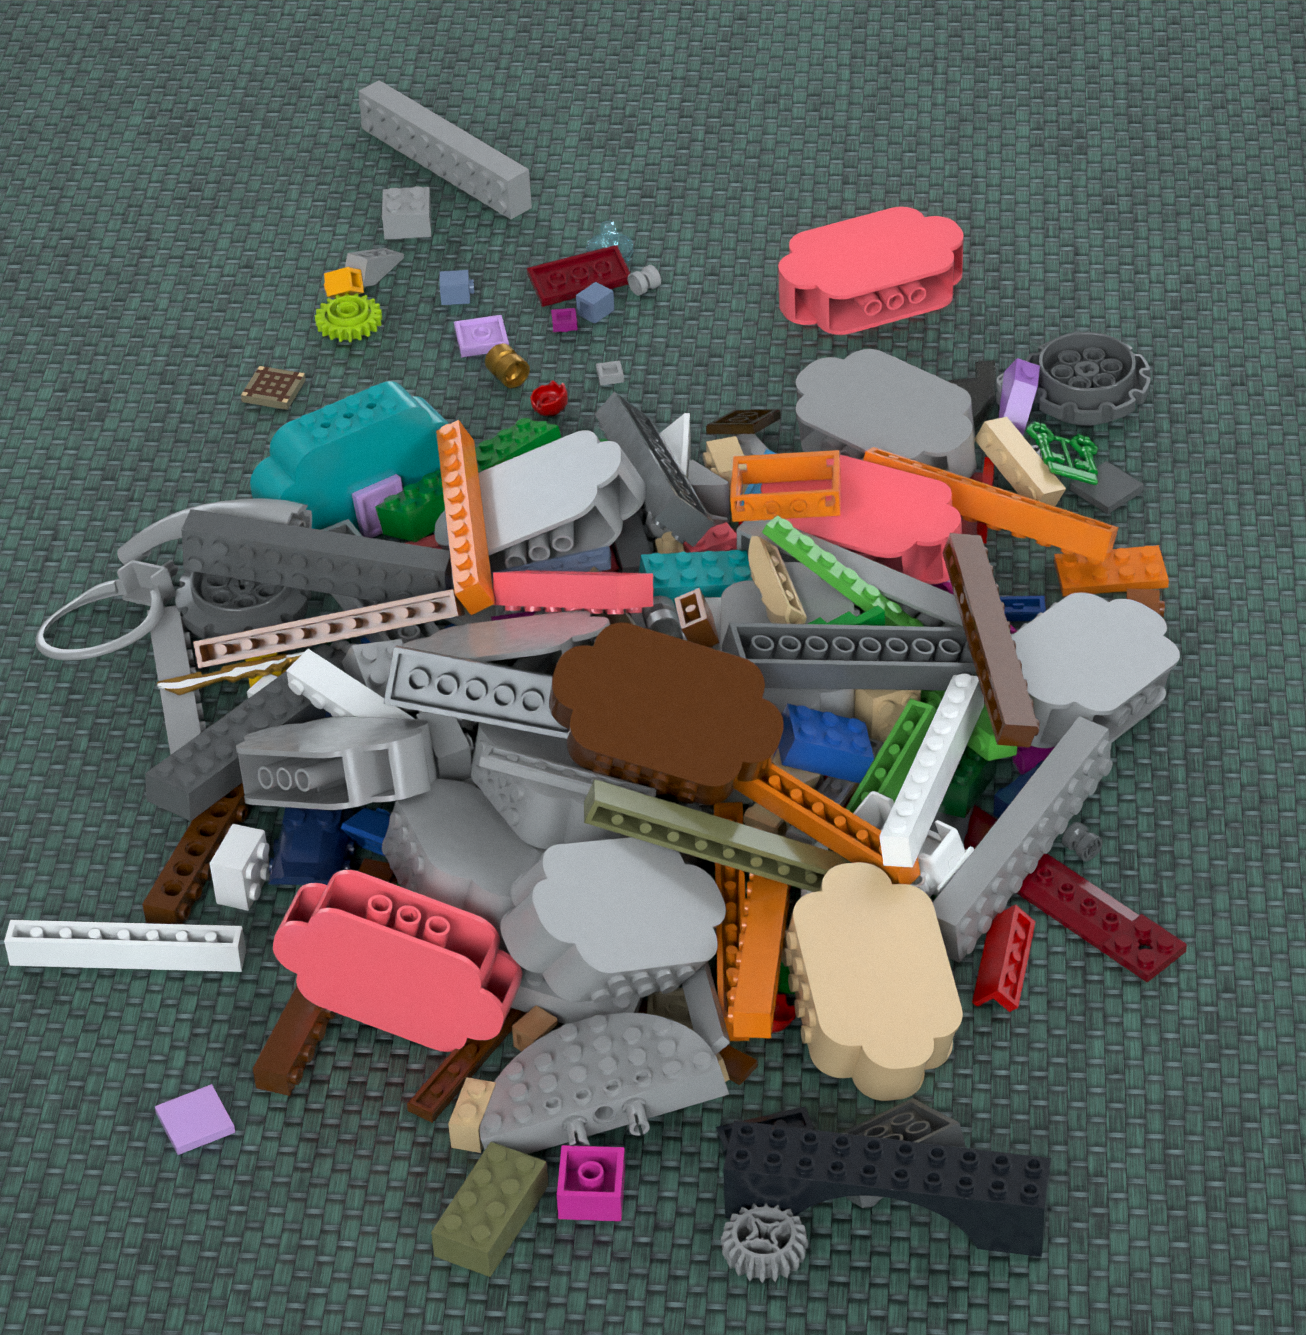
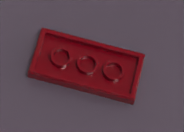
M617 245L527 268V275L542 307L575 299L578 293L595 282L609 289L629 285L628 275L631 274Z

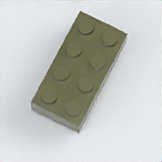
M490 1142L431 1232L434 1257L491 1277L549 1186L547 1161Z

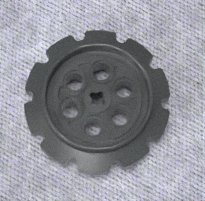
M1075 332L1062 335L1040 345L1038 353L1029 354L1025 360L1040 366L1038 387L1033 403H1039V410L1063 422L1075 425L1104 424L1134 412L1135 404H1143L1149 395L1151 383L1150 367L1141 354H1134L1132 352L1133 348L1112 336L1096 332Z
M187 570L179 580L180 588L175 591L177 610L180 612V616H184L185 627L203 639L301 620L308 610L307 601L312 598L311 590Z

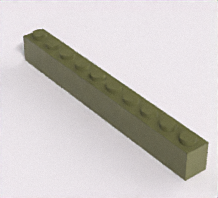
M594 779L584 800V823L811 892L820 891L823 878L831 868L840 864L852 863L838 853L596 779Z

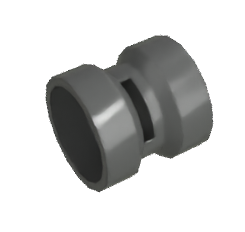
M1075 822L1065 831L1062 837V844L1069 850H1075L1076 855L1083 861H1090L1101 850L1103 840L1097 834L1089 833L1088 828L1081 822Z

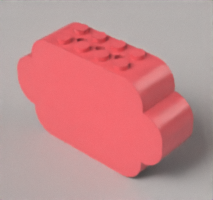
M894 207L800 232L792 237L789 242V254L783 257L778 265L779 308L783 315L793 323L801 325L817 324L825 332L835 335L851 334L944 308L953 299V286L962 278L963 231L949 218L941 216L924 217L921 212L913 208Z
M840 455V516L786 519L794 528L927 584H939L950 580L942 553L950 533L962 534L961 515L956 508L952 507V493L948 485L939 480ZM826 459L827 465H834V459ZM832 479L762 483L761 493L832 489ZM832 495L826 496V501H831Z
M342 870L335 873L327 885L309 883L300 887L275 934L273 942V952L276 958L284 967L297 974L296 983L299 991L313 1004L443 1052L461 1049L468 1038L489 1040L496 1037L504 1024L522 981L520 965L511 955L499 949L500 936L495 927L484 918L355 870Z

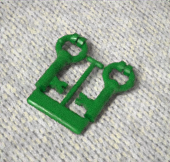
M1034 421L1027 426L1026 432L1039 446L1044 464L1048 465L1051 473L1092 485L1098 484L1096 477L1098 471L1093 456L1098 451V447L1088 436L1077 434L1070 440L1060 436L1054 437V434L1043 423ZM1053 440L1061 442L1068 466L1061 465L1065 462L1064 455L1051 452L1049 443ZM1066 443H1070L1083 461L1074 459L1072 464Z

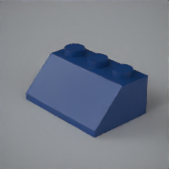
M364 808L345 821L341 829L359 847L385 856L382 852V843L386 836L391 814L380 808H377L376 811Z

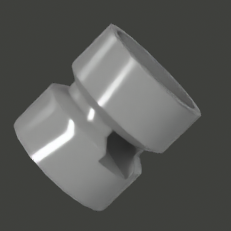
M666 596L653 597V607L642 608V616L646 628L681 638L683 631L674 602Z

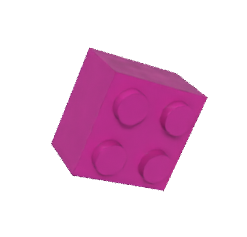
M561 1146L557 1188L558 1219L622 1221L625 1183L624 1147Z

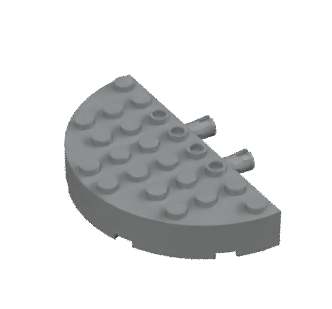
M644 1013L595 1015L565 1024L561 1028L541 1037L520 1052L503 1069L495 1080V1088L480 1124V1138L484 1150L490 1142L524 1154H530L569 1142V1146H579V1143H581V1146H589L587 1136L628 1124L631 1134L640 1136L639 1125L642 1127L643 1134L649 1131L648 1118L729 1095L718 1060L710 1046L697 1033L683 1024L668 1018Z

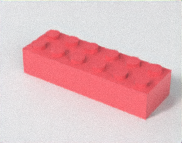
M542 570L494 572V605L505 606V611H519L521 606H523V609L529 612L541 611V607H543L545 612H562V608H564V611H576L584 608V611H588L590 614H601L603 609H605L607 614H624V609L626 613H642L643 607H653V573Z

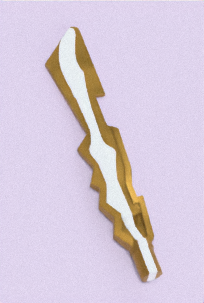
M304 652L269 656L258 661L223 666L220 671L204 675L201 672L166 679L158 681L157 687L177 695H182L222 680L234 683L242 678L254 679L256 676H267L272 672L287 669Z

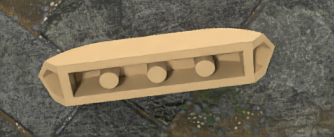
M751 536L748 551L751 577L755 585L760 589L762 594L761 600L766 606L768 619L771 623L805 624L806 614L778 548L759 536Z

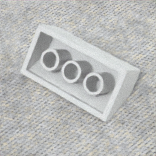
M684 413L660 434L688 479L689 461H691L690 413Z

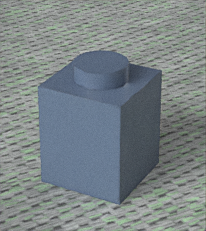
M468 270L441 271V305L470 304V294H474V279H469Z
M597 282L593 283L576 295L577 315L594 324L614 311L613 291Z

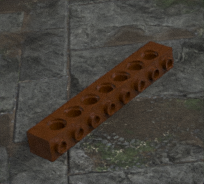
M243 782L192 820L142 903L146 924H182L184 920L186 921L189 918L191 907L196 900L200 899L207 880L212 878L210 869L212 858L232 824L240 825L247 818L251 804L245 803Z

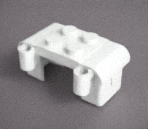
M872 791L853 814L882 831L894 801L889 797ZM939 820L935 821L939 834L931 830L928 831L918 854L921 875L911 884L924 891L929 898L931 895L938 896L974 851V848L971 846L967 850L964 849L956 828Z

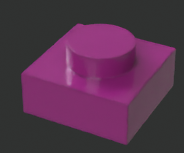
M575 308L551 310L553 332L577 330Z

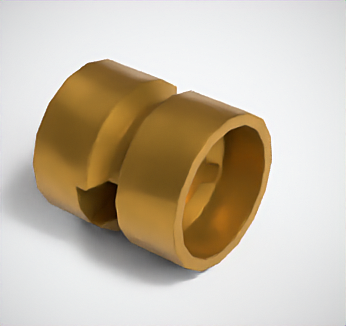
M505 343L495 345L486 355L485 366L506 387L516 388L528 378L530 372L528 363L521 356L517 355L509 345Z

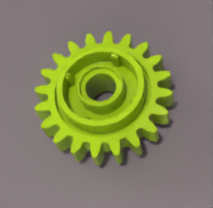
M348 293L341 297L336 295V299L328 298L327 304L321 303V309H316L315 322L317 330L322 332L323 337L329 335L330 340L339 338V342L343 340L352 342L353 339L362 340L361 335L370 337V331L377 332V326H381L382 311L380 304H375L374 298L368 300L367 295L359 297L358 293L354 294V296Z

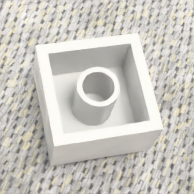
M232 824L210 862L217 904L249 911L254 900H258L263 884L270 878L269 844L266 843L264 830Z

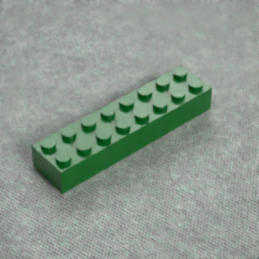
M523 418L518 420L516 425L511 428L499 431L494 438L480 442L479 446L475 448L478 473L562 438L559 426L549 424L546 421L538 422L529 418ZM441 469L425 474L422 480L405 486L403 491L386 497L384 502L375 506L383 535L417 542L435 531L436 522L445 511Z

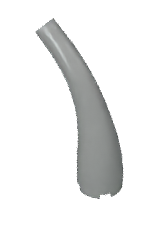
M266 498L235 499L203 504L176 512L153 523L117 550V554L124 565L131 560L141 562L151 554V548L170 540L182 538L181 529L190 509L306 528L312 527V512L306 510L308 506L306 504Z

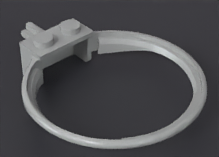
M131 560L118 569L119 579L107 581L90 588L52 614L42 624L36 634L35 644L37 649L44 656L52 659L82 660L102 656L134 643L149 633L162 619L167 601L175 596L171 578L177 574L179 567L174 565L172 560H169L162 566ZM123 595V600L151 606L148 616L136 629L105 644L83 649H59L47 644L43 637L44 632L57 619L80 606L96 600Z

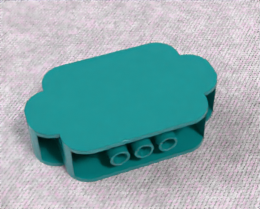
M386 381L371 386L366 390L350 395L333 404L326 405L280 427L271 440L270 456L261 461L252 473L250 479L252 497L288 500L308 505L306 510L312 512V529L322 530L349 519L354 527L360 531L352 493L395 474L401 477L404 488L409 484H415L422 480L425 474L439 470L440 460L436 431L449 423L425 399L411 396L397 382Z

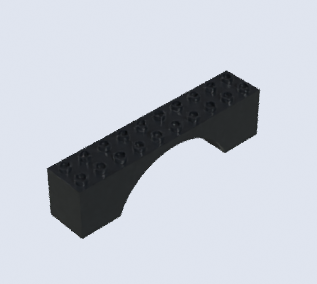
M734 1120L723 1169L725 1218L730 1219L732 1214L739 1215L741 1207L751 1210L753 1203L757 1207H764L766 1203L770 1208L778 1205L781 1211L791 1209L793 1216H797L807 1208L830 1199L848 1196L887 1197L922 1206L947 1218L969 1236L977 1249L1042 1257L1049 1206L1051 1158Z

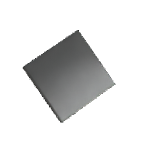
M1107 461L1096 467L1098 471L1096 476L1098 480L1097 485L1078 480L1070 484V491L1106 514L1111 513L1144 491L1143 483Z

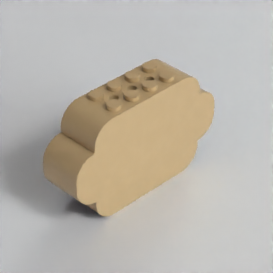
M857 862L834 866L825 874L820 891L804 895L795 904L786 935L785 946L782 950L783 964L785 967L788 966L790 971L788 977L789 989L791 992H795L796 995L795 1013L797 1018L801 1017L803 1024L801 1026L802 1042L804 1044L807 1043L813 1063L823 1073L836 1078L852 1077L856 1087L864 1095L875 1100L890 1101L904 1099L912 1096L920 1089L924 1080L925 1070L937 1068L947 1061L952 1051L954 1034L959 1029L963 1017L961 1003L934 905L929 896L921 889L908 884H892L888 875L875 865Z

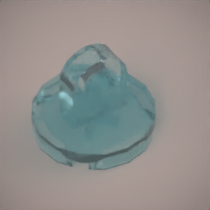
M612 220L601 222V234L594 236L588 241L586 251L591 252L617 245L626 263L634 253L632 240L626 235L617 233Z

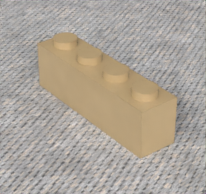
M1008 417L984 421L974 440L1016 492L1021 496L1056 506L1066 488L1049 471L1048 466L1044 464V461Z

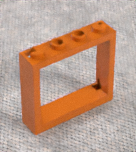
M839 450L733 456L730 494L732 522L772 520L777 515L783 519L840 516L841 466ZM826 459H834V465H827ZM739 464H747V470H740L738 468ZM832 479V489L742 495L743 484ZM832 495L831 501H826V496Z

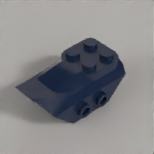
M286 807L279 839L274 840L273 851L275 857H271L269 860L270 878L268 884L275 887H280V884L306 885L309 883H321L327 885L335 873L342 870H352L350 858L355 857L356 845L355 841L341 829V826L353 816V809L322 810Z

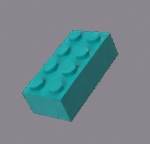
M746 550L642 554L640 557L639 573H653V597L666 596L674 604V598L700 588L704 598L721 597L725 589L730 585L741 581H753Z

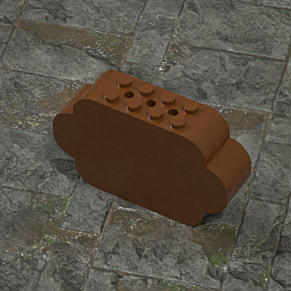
M615 623L607 626L598 634L593 647L581 645L567 650L559 658L552 678L549 697L550 712L561 726L568 729L567 749L576 764L594 773L655 788L657 795L670 794L687 804L694 802L704 805L720 803L731 795L737 780L749 782L763 777L772 766L784 726L783 718L778 708L770 701L762 698L765 681L762 672L753 662L736 655L630 623Z

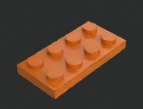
M1159 545L1112 549L1110 558L1105 562L1101 561V563L1087 561L1085 559L1086 556L1077 553L1076 555L1054 554V565L1063 597L1073 593L1100 594L1124 592L1127 589L1168 588L1169 579Z

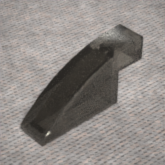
M995 360L975 362V378L948 380V382L965 389L971 397L975 435L981 429L984 421L988 420L994 407L996 397Z

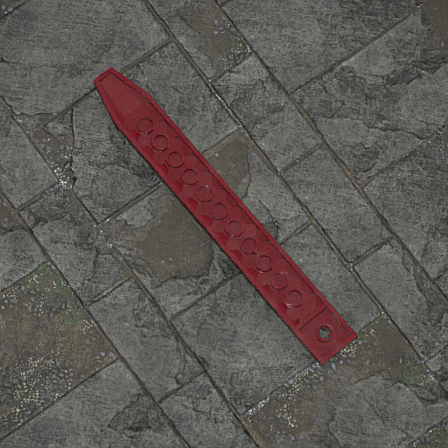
M974 805L969 819L968 833L964 840L965 850L970 846L975 850L997 822V819ZM1044 853L1034 872L1028 873L1023 880L1020 890L1017 892L1018 895L1147 983L1186 952L1187 944L1143 914L1138 915L1049 854ZM1141 945L1149 946V947H1150V950H1149V949H1146V948L1140 950V949H1139V946H1141Z

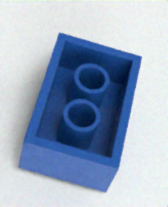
M787 703L782 713L784 726L778 746L782 765L861 783L874 759L866 722L856 718L850 719L838 716L831 712L809 709L802 705L796 706Z

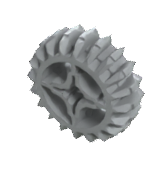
M753 1203L751 1210L741 1207L739 1215L732 1214L730 1222L725 1223L723 1236H721L722 1254L724 1259L727 1260L729 1269L735 1268L738 1276L747 1273L749 1282L754 1277H759L762 1283L766 1278L770 1277L776 1282L778 1275L788 1278L790 1270L797 1271L799 1263L804 1262L805 1252L808 1248L807 1232L805 1226L801 1225L799 1216H793L791 1209L781 1211L778 1205L770 1208L766 1203L764 1207H757Z

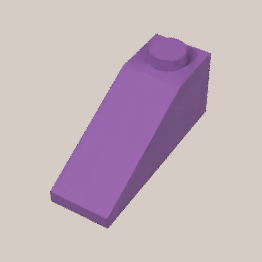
M1017 358L1004 371L999 418L1008 417L1023 436L1038 387L1040 366Z

